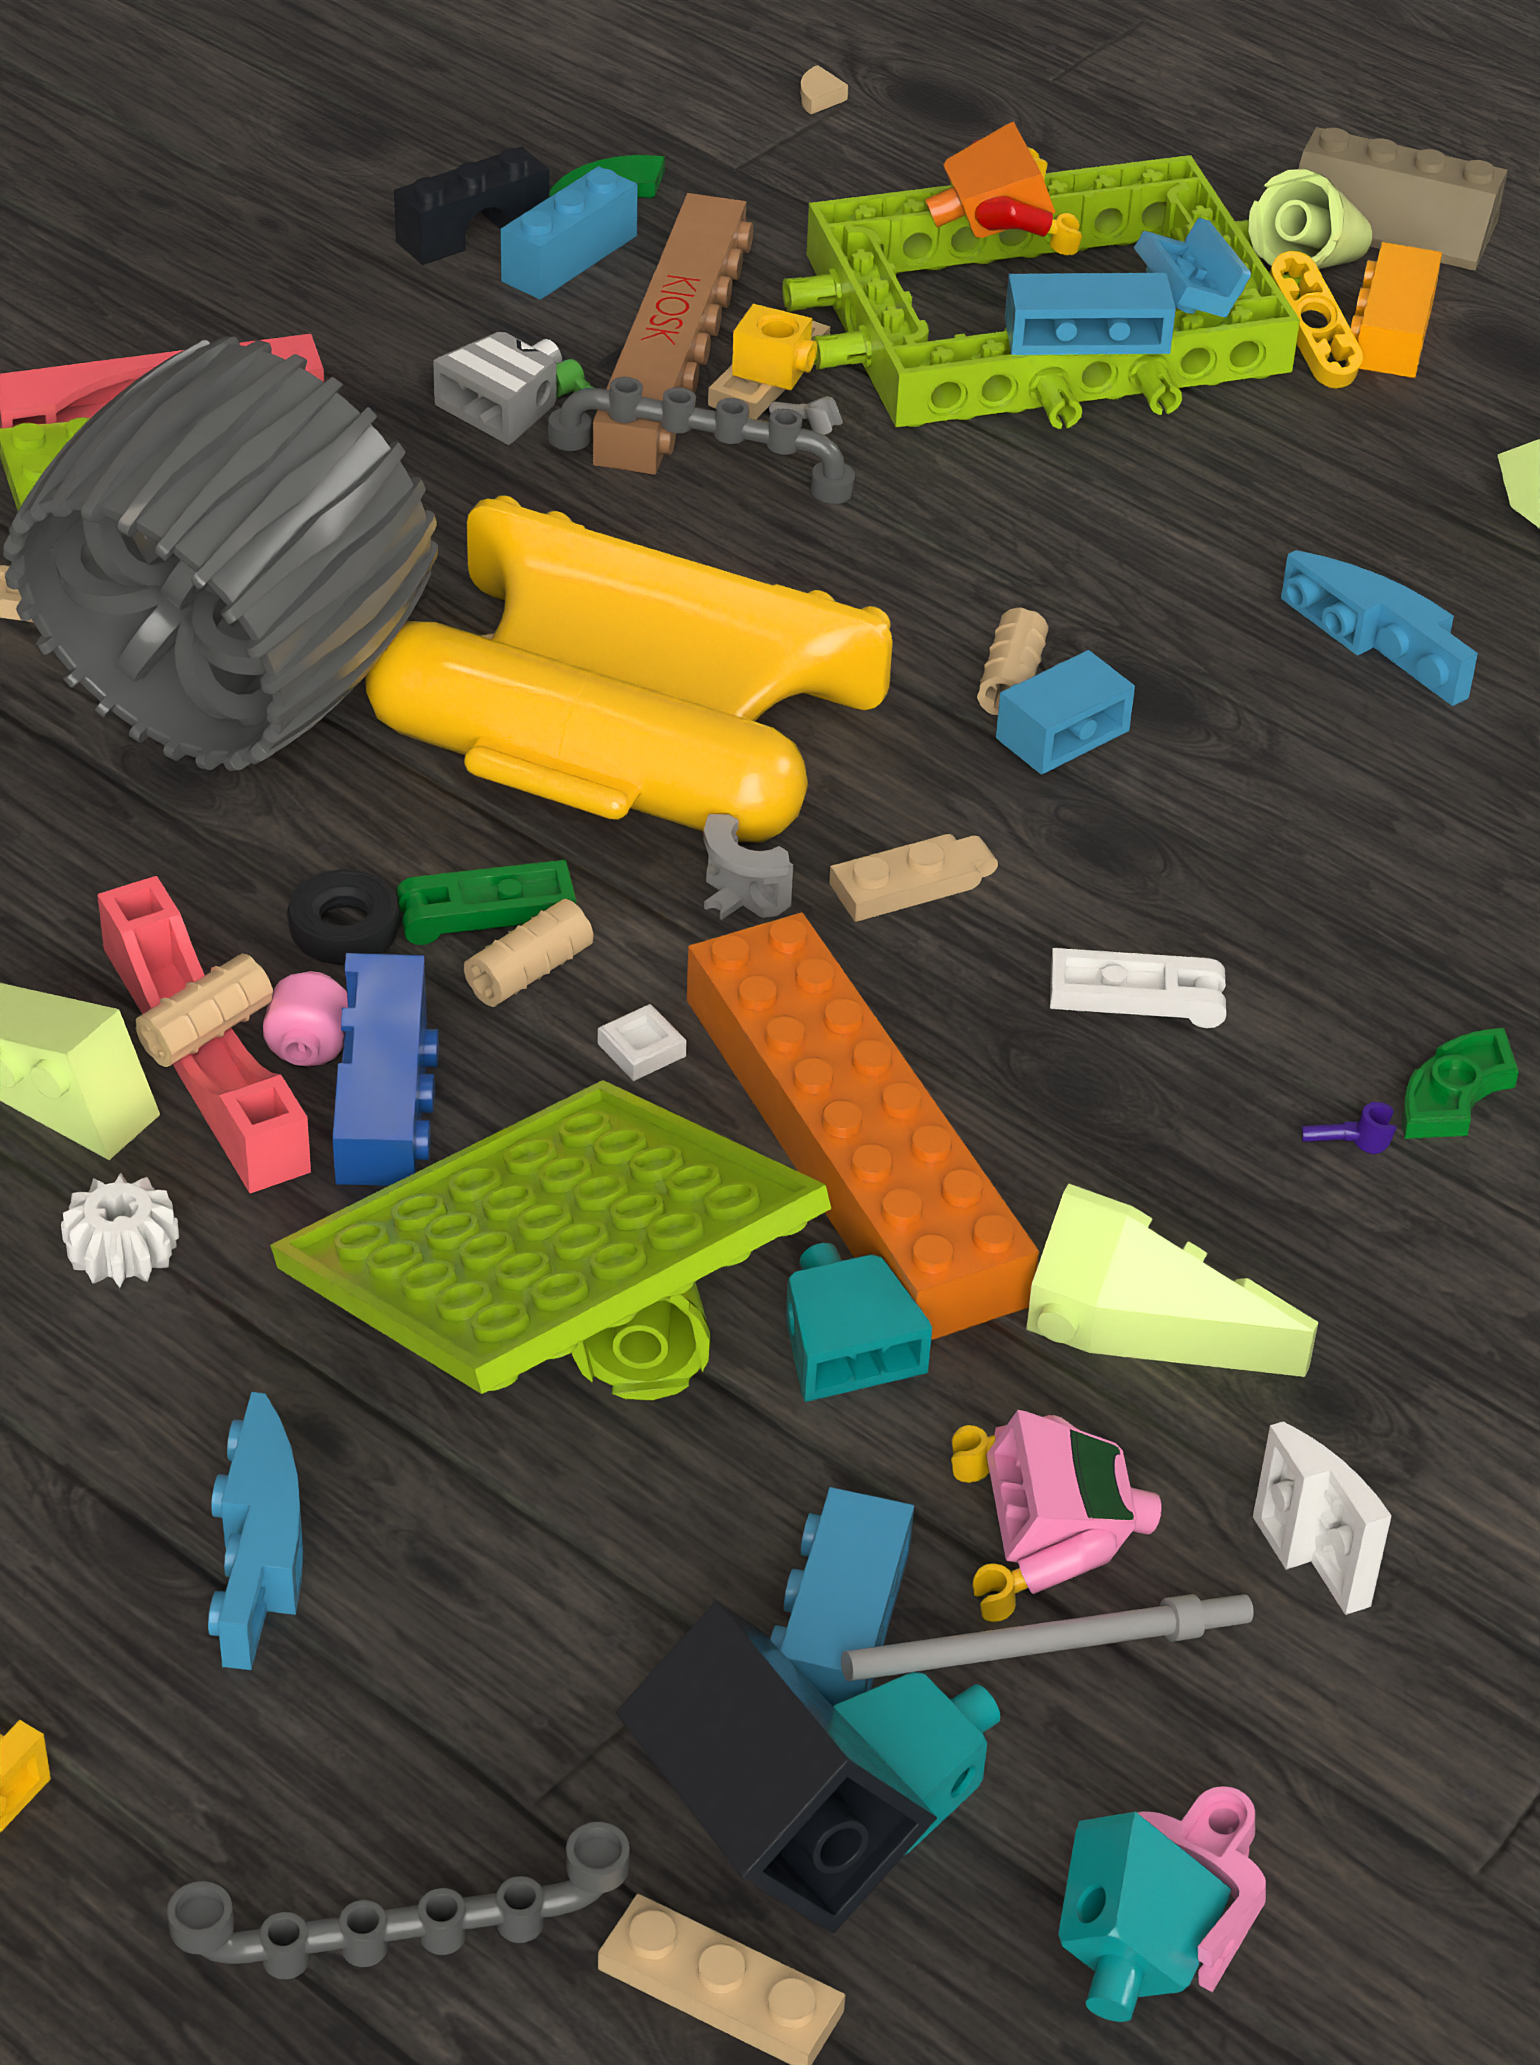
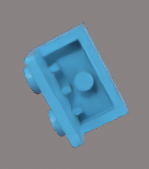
M1203 218L1197 219L1184 242L1143 231L1134 246L1136 252L1147 265V273H1167L1175 307L1190 314L1200 310L1226 318L1235 301L1242 294L1251 275L1250 270L1212 223Z

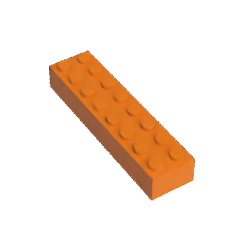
M803 912L689 945L687 969L688 1004L797 1171L826 1184L831 1209L826 1211L825 1214L853 1257L857 1258L873 1254L883 1258L928 1318L932 1326L931 1340L1029 1308L1031 1286L1037 1270L1039 1250Z

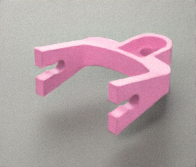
M1225 1786L1211 1788L1202 1793L1182 1821L1156 1812H1138L1139 1815L1232 1889L1230 1894L1235 1899L1234 1903L1198 1945V1961L1204 1963L1198 1971L1199 1985L1211 1992L1214 1991L1266 1902L1265 1877L1260 1868L1248 1858L1249 1846L1255 1836L1254 1805L1250 1798L1242 1791Z

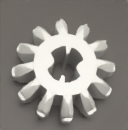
M121 1173L115 1183L104 1184L93 1178L89 1192L72 1193L69 1210L63 1213L64 1221L61 1223L63 1242L66 1243L67 1256L72 1262L73 1269L86 1270L92 1284L107 1277H112L119 1288L127 1277L136 1276L148 1282L152 1268L168 1267L169 1258L172 1255L171 1250L177 1247L176 1240L179 1238L178 1220L174 1218L173 1205L168 1198L167 1191L154 1190L148 1177L142 1178L133 1184L127 1183Z

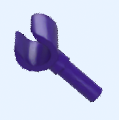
M1371 1102L1363 1108L1358 1122L1301 1126L1302 1142L1354 1141L1360 1149L1367 1153H1381L1389 1146L1397 1129L1394 1125H1388L1394 1112L1393 1108L1385 1103Z

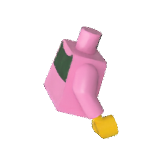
M1017 1410L1007 1425L996 1427L995 1435L987 1437L983 1429L977 1426L966 1425L960 1427L952 1438L953 1456L951 1462L953 1475L957 1480L968 1483L976 1482L985 1478L990 1472L1006 1561L1018 1563L1020 1567L1010 1572L1003 1565L994 1563L986 1564L978 1569L973 1579L974 1596H982L992 1591L1000 1592L989 1595L980 1603L981 1616L986 1621L998 1622L1007 1619L1016 1607L1015 1593L1029 1588L1031 1593L1035 1594L1109 1563L1131 1532L1148 1535L1155 1531L1159 1523L1162 1508L1160 1497L1155 1492L1130 1487L1123 1450L1114 1442L1080 1431L1059 1416L1048 1415L1041 1417L1026 1411Z

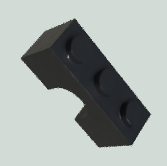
M521 146L505 149L498 155L477 162L464 163L454 170L433 177H423L412 184L394 190L396 243L422 266L465 251V232L467 226L478 212L481 211L486 218L501 229L550 198L549 168Z

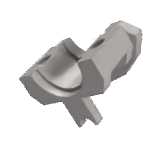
M709 814L703 838L709 855L706 882L720 891L704 901V909L716 908L720 910L721 920L741 906L746 907L761 918L778 916L791 906L793 864L789 862L788 851L780 846L766 851H754L738 845V836L736 835L739 820L730 814Z

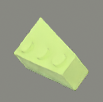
M0 983V1101L110 1160L160 1116L119 1009Z

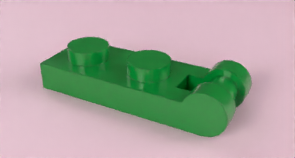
M566 860L415 876L403 880L396 890L399 908L404 913L402 924L405 937L410 943L415 945L432 943L440 934L523 925L531 920V917L537 916L541 910L545 911L563 899L570 900L576 904V897Z

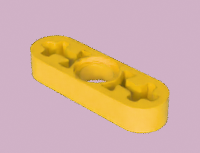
M1287 251L1281 253L1275 258L1269 274L1300 319L1297 345L1314 377L1321 384L1330 388H1343L1350 385L1356 378L1363 360L1361 347L1315 262L1302 252ZM1284 272H1288L1292 278L1284 279ZM1293 278H1302L1299 287ZM1300 293L1301 297L1298 300H1296L1298 294ZM1309 310L1318 311L1326 317L1328 325L1323 328L1309 327L1303 322L1301 314ZM1333 338L1331 345H1329L1328 341ZM1330 352L1332 353L1335 360H1345V367L1341 368L1340 364L1337 361L1329 363L1327 360L1330 355Z

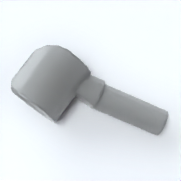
M829 396L819 398L808 404L773 401L769 407L770 413L777 409H791L798 412L802 419H808L812 431L823 435L832 432V426L843 423L835 400Z

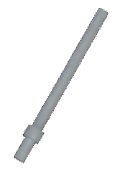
M1194 1594L1164 1598L1160 1606L844 1651L841 1656V1668L847 1681H856L1157 1636H1165L1170 1642L1200 1638L1205 1629L1250 1623L1253 1619V1605L1251 1599L1246 1594L1200 1600Z

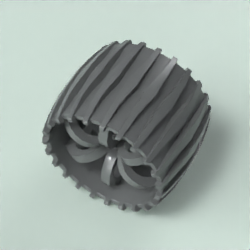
M235 336L222 337L211 344L207 340H203L168 358L121 391L93 415L64 445L33 486L9 526L10 534L3 548V556L11 561V565L5 573L6 584L11 589H18L22 598L16 607V611L22 621L32 619L41 633V637L36 642L40 652L46 655L53 651L69 670L63 677V680L70 688L80 682L100 701L95 708L98 714L106 718L111 712H114L133 726L129 732V737L135 741L142 743L150 737L165 745L163 750L165 757L178 761L185 755L196 758V764L201 769L212 770L224 763V766L229 771L242 770L251 763L258 764L287 746L330 712L367 675L402 629L419 601L431 576V568L438 554V545L431 540V536L437 526L435 514L432 511L424 510L421 502L426 487L421 477L410 478L400 462L406 451L399 441L388 445L380 433L372 426L371 423L377 418V415L369 407L360 413L342 397L339 392L343 387V383L336 378L331 377L324 383L306 371L307 360L293 354L285 360L271 353L272 348L268 342L256 340L248 346H242Z

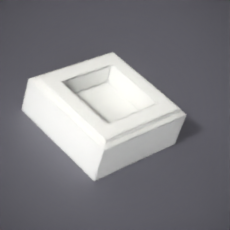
M651 1004L598 1028V1045L633 1081L686 1057V1039Z

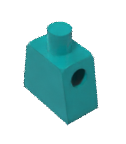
M830 1243L813 1245L801 1255L799 1264L802 1270L796 1271L788 1277L786 1323L801 1395L805 1402L928 1373L932 1326L882 1257L871 1254L842 1261L837 1248Z
M917 1672L909 1673L833 1705L843 1718L936 1815L937 1819L907 1853L915 1848L979 1787L984 1776L987 1741L983 1733L1000 1722V1711L994 1698L981 1685L974 1684L950 1700L925 1674Z
M1137 1812L1079 1821L1075 1833L1058 1933L1062 1947L1095 1971L1085 2002L1087 2008L1099 2017L1116 2022L1131 2020L1138 1997L1182 1992L1190 1985L1200 1963L1198 1961V1945L1220 1920L1232 1890Z

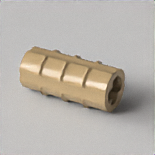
M1024 608L1010 609L1002 615L999 626L995 630L996 636L990 647L988 661L984 664L985 671L980 680L981 684L977 695L981 707L990 714L998 715L1000 692L1036 676L1037 667L1042 661V650L1046 645L1048 625L1045 619L1035 611H1029Z
M563 899L547 910H541L537 916L531 917V920L521 926L518 925L515 930L508 931L506 936L499 940H494L491 945L485 946V949L464 962L466 980L475 995L483 1003L495 1007L513 994L517 995L520 990L527 989V985L537 979L540 980L543 975L550 974L552 969L563 965L566 960L573 959L574 955L593 943L594 937L592 926L579 906L570 900Z
M242 953L220 967H212L211 972L199 980L186 983L185 988L173 996L160 999V1004L136 1018V1032L146 1052L159 1065L168 1067L190 1053H197L199 1047L215 1037H223L226 1030L239 1022L249 1021L250 1015L271 1003L273 988L263 968L251 956Z

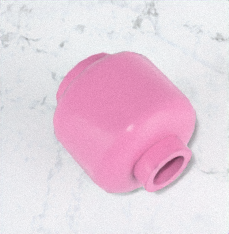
M309 971L291 974L280 980L273 990L272 1001L268 1004L263 1021V1038L269 1049L282 1060L300 1066L323 1065L335 1059L344 1046L345 1031H341L342 1008H348L347 991L330 976L320 972Z

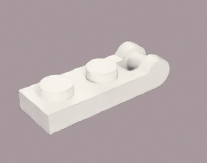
M1053 948L1050 1009L1189 1018L1193 1024L1202 1028H1214L1225 1021L1226 998L1222 994L1226 986L1225 968L1217 960L1198 957Z

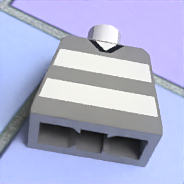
M496 332L433 360L435 405L509 445L554 406L556 401V364L562 362L561 352L557 345L548 339H543L530 346L506 332Z

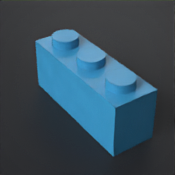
M598 166L501 228V281L541 300L637 236V184L617 175L612 170Z
M1167 273L1009 274L1005 323L1011 355L1170 354L1176 308Z
M830 1487L822 1514L809 1513L801 1544V1556L808 1557L805 1570L793 1568L789 1576L784 1599V1612L791 1613L788 1626L775 1625L770 1640L833 1706L867 1692L872 1688L874 1678L847 1681L844 1678L841 1668V1656L844 1651L884 1645L910 1553L914 1505Z

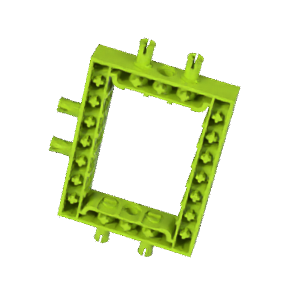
M1191 155L1046 173L1044 179L1056 212L1053 214V219H1057L1060 214L1070 213L1079 221L1080 227L1078 231L1081 232L1082 239L1077 252L1091 247L1106 245H1131L1138 241L1143 231L1184 242L1197 219L1203 218L1212 223L1250 270V278L1226 318L1200 310L1190 314L1176 308L1170 354L1011 355L1006 328L1003 332L966 336L964 333L954 335V338L928 341V325L925 320L920 321L911 306L912 296L909 291H903L896 278V274L922 269L941 270L946 266L968 263L988 264L994 260L1014 257L1034 258L1041 254L1056 252L1050 246L1052 234L1049 233L1045 237H1041L1021 229H1008L984 238H977L974 236L965 216L936 228L925 199L951 188V185L809 203L806 255L816 276L785 278L782 284L785 308L787 307L788 312L820 306H833L846 333L816 335L812 337V340L817 342V355L814 363L816 369L820 370L840 365L862 363L895 427H918L931 422L953 419L968 420L976 416L1003 412L1018 413L1025 409L1043 407L1050 423L1054 427L1062 429V422L1058 415L1062 417L1067 428L1073 426L1082 415V407L1079 402L1104 398L1118 399L1125 395L1140 393L1145 395L1154 413L1162 415L1163 409L1158 402L1160 401L1165 412L1169 414L1181 404L1182 392L1179 388L1197 385H1218L1226 381L1248 378L1263 379L1270 375L1291 373L1300 323L1299 317L1253 250L1248 232L1249 220L1234 221ZM1289 273L1283 275L1284 279L1292 278ZM1293 278L1299 287L1302 278ZM1300 293L1298 294L1296 300H1298L1301 297Z

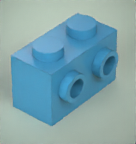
M1087 650L1000 692L996 739L1042 775L1128 732L1130 729L1135 685L1090 650Z

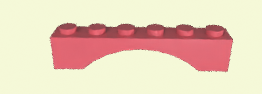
M311 334L260 340L270 343L271 353L285 360L293 354L307 360L305 370L324 382V369ZM255 341L241 342L240 345L248 346ZM183 350L1 373L0 428L15 427L22 423L40 425L69 422L72 419L81 417L91 418L109 401L145 373Z
M157 876L97 894L104 951L142 1014L160 1004V999L169 998L184 989L186 983L195 982L205 976L191 944L182 916ZM232 1027L224 1032L223 1037H215L199 1047L197 1053H190L172 1064L249 1193L311 1173L307 1115L282 1075L272 1073L261 1066L244 1047Z

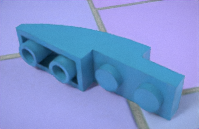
M1298 550L1288 554L1281 594L1283 601L1354 654L1359 655L1375 648L1451 706L1469 698L1478 653L1451 634L1454 618L1452 614L1406 586L1353 564Z
M251 1392L244 1420L234 1419L232 1421L227 1445V1458L232 1463L228 1475H217L212 1495V1516L222 1518L226 1548L224 1571L225 1576L230 1578L226 1592H214L209 1611L208 1630L209 1635L219 1636L222 1667L252 1670L267 1611L296 1615L303 1570V1538L298 1475L291 1445L282 1422L267 1395L257 1392Z

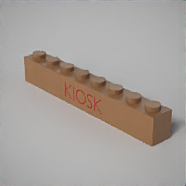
M687 193L606 388L607 390H610V383L615 378L631 377L641 382L643 386L642 397L663 401L664 392L674 387L686 388L695 394L699 380V364H707L711 336H717L720 329L722 307L728 308L730 304L732 280H739L743 264V252L749 253L751 249L754 227L752 222H746V201ZM597 410L593 420V465L656 475L663 455H671L673 452L676 433L665 430L661 426V422L638 418L634 422L622 423L610 418L608 412Z

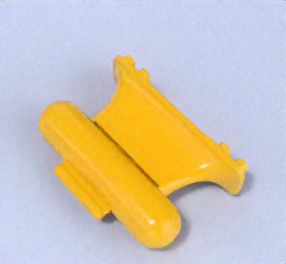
M498 496L495 499L479 501L469 512L467 519V553L470 578L482 592L505 600L501 622L491 639L437 622L408 621L381 658L365 676L366 693L377 719L401 735L465 755V767L468 772L475 776L608 819L618 820L624 817L631 808L704 832L709 814H730L739 820L738 830L736 831L738 842L764 843L780 834L799 816L808 788V780L804 760L796 744L775 728L755 721L774 704L801 693L854 709L869 710L877 707L884 700L889 689L893 642L890 632V619L879 608L868 606L857 609L835 602L829 594L820 590L804 593L778 584L774 586L585 529L583 525L573 523L568 516L558 511L543 514L521 507L516 500L509 496Z

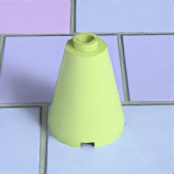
M1307 169L1287 170L1272 177L1264 185L1268 188L1261 196L1259 202L1254 200L1251 207L1248 232L1253 250L1270 266H1272L1278 255L1287 251H1298L1308 255L1315 262L1318 269L1357 261L1365 255L1371 245L1372 229L1368 220L1332 182L1317 172Z

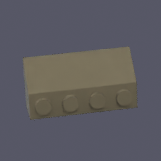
M1319 127L1315 128L1309 139L1298 170L1307 169L1317 172L1326 177L1360 211L1371 225L1372 241L1370 247L1380 249L1382 242L1440 251L1442 252L1441 263L1474 271L1498 222L1508 171L1507 169L1494 167L1489 162L1483 160H1462L1445 156L1442 152L1433 149L1417 150L1397 145L1395 142L1384 138L1368 139L1350 135L1345 130L1339 128L1323 129Z

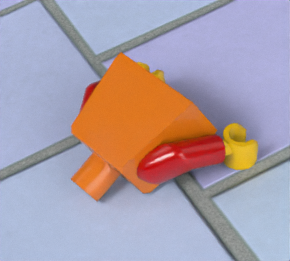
M1014 121L983 139L975 140L969 147L946 159L943 167L951 188L925 199L936 228L965 216L974 236L977 238H984L1008 229H1021L1041 237H1045L1049 233L1052 234L1050 239L1051 248L1064 255L1076 254L1082 239L1081 232L1078 231L1080 224L1074 215L1064 213L1060 214L1057 219H1053V214L1056 212L1044 182L1048 164L1044 159H1040L1039 154L1033 148L1027 147Z

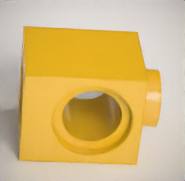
M752 304L733 333L732 376L792 390L803 372L809 373L815 363L817 342L811 340L812 318Z

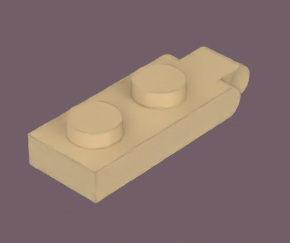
M945 834L830 866L829 884L853 920L857 922L971 890L979 885L982 877L991 875L997 869L998 861L981 837L970 836L956 840L953 835Z

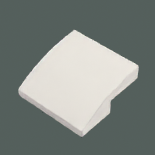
M1285 1422L1270 1425L1253 1513L1254 1520L1285 1569L1312 1562L1345 1615L1371 1607L1392 1515L1364 1480L1324 1445Z

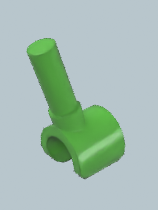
M569 359L556 364V398L584 388H594L585 380L584 372L576 360Z

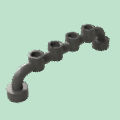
M618 377L611 381L610 390L584 388L574 392L564 401L562 408L553 411L548 419L547 439L549 443L565 451L580 450L590 443L592 421L590 416L585 413V411L590 409L608 412L610 418L622 423L634 422L638 418L661 422V426L672 433H685L691 429L714 433L717 440L726 444H737L744 440L765 443L772 452L781 455L793 454L797 450L815 454L822 461L817 463L812 469L810 493L814 498L828 504H840L848 501L853 495L855 472L844 463V456L838 446L823 434L801 429L802 416L791 409L774 410L770 414L769 422L748 418L749 406L740 399H722L717 403L716 411L695 407L696 396L686 388L674 387L666 390L662 401L642 397L643 386L637 379Z
M591 1822L574 1830L567 1841L566 1871L570 1880L540 1886L529 1877L516 1876L504 1881L498 1888L497 1893L464 1898L454 1890L438 1888L426 1893L421 1898L419 1905L385 1910L376 1902L359 1900L346 1906L341 1912L340 1917L307 1922L297 1914L280 1912L267 1918L262 1924L261 1929L243 1932H233L232 1901L224 1888L207 1881L192 1882L178 1889L168 1903L169 1931L175 1945L187 1953L200 1954L210 1961L225 1964L262 1961L267 1973L278 1979H291L302 1974L309 1965L311 1953L341 1949L343 1957L354 1966H373L386 1956L388 1941L419 1937L422 1946L433 1954H451L460 1949L464 1944L466 1929L497 1925L500 1934L505 1939L515 1943H525L535 1939L541 1933L544 1926V1917L558 1916L580 1910L595 1902L603 1893L619 1887L625 1881L629 1872L630 1847L626 1835L618 1827L606 1822Z

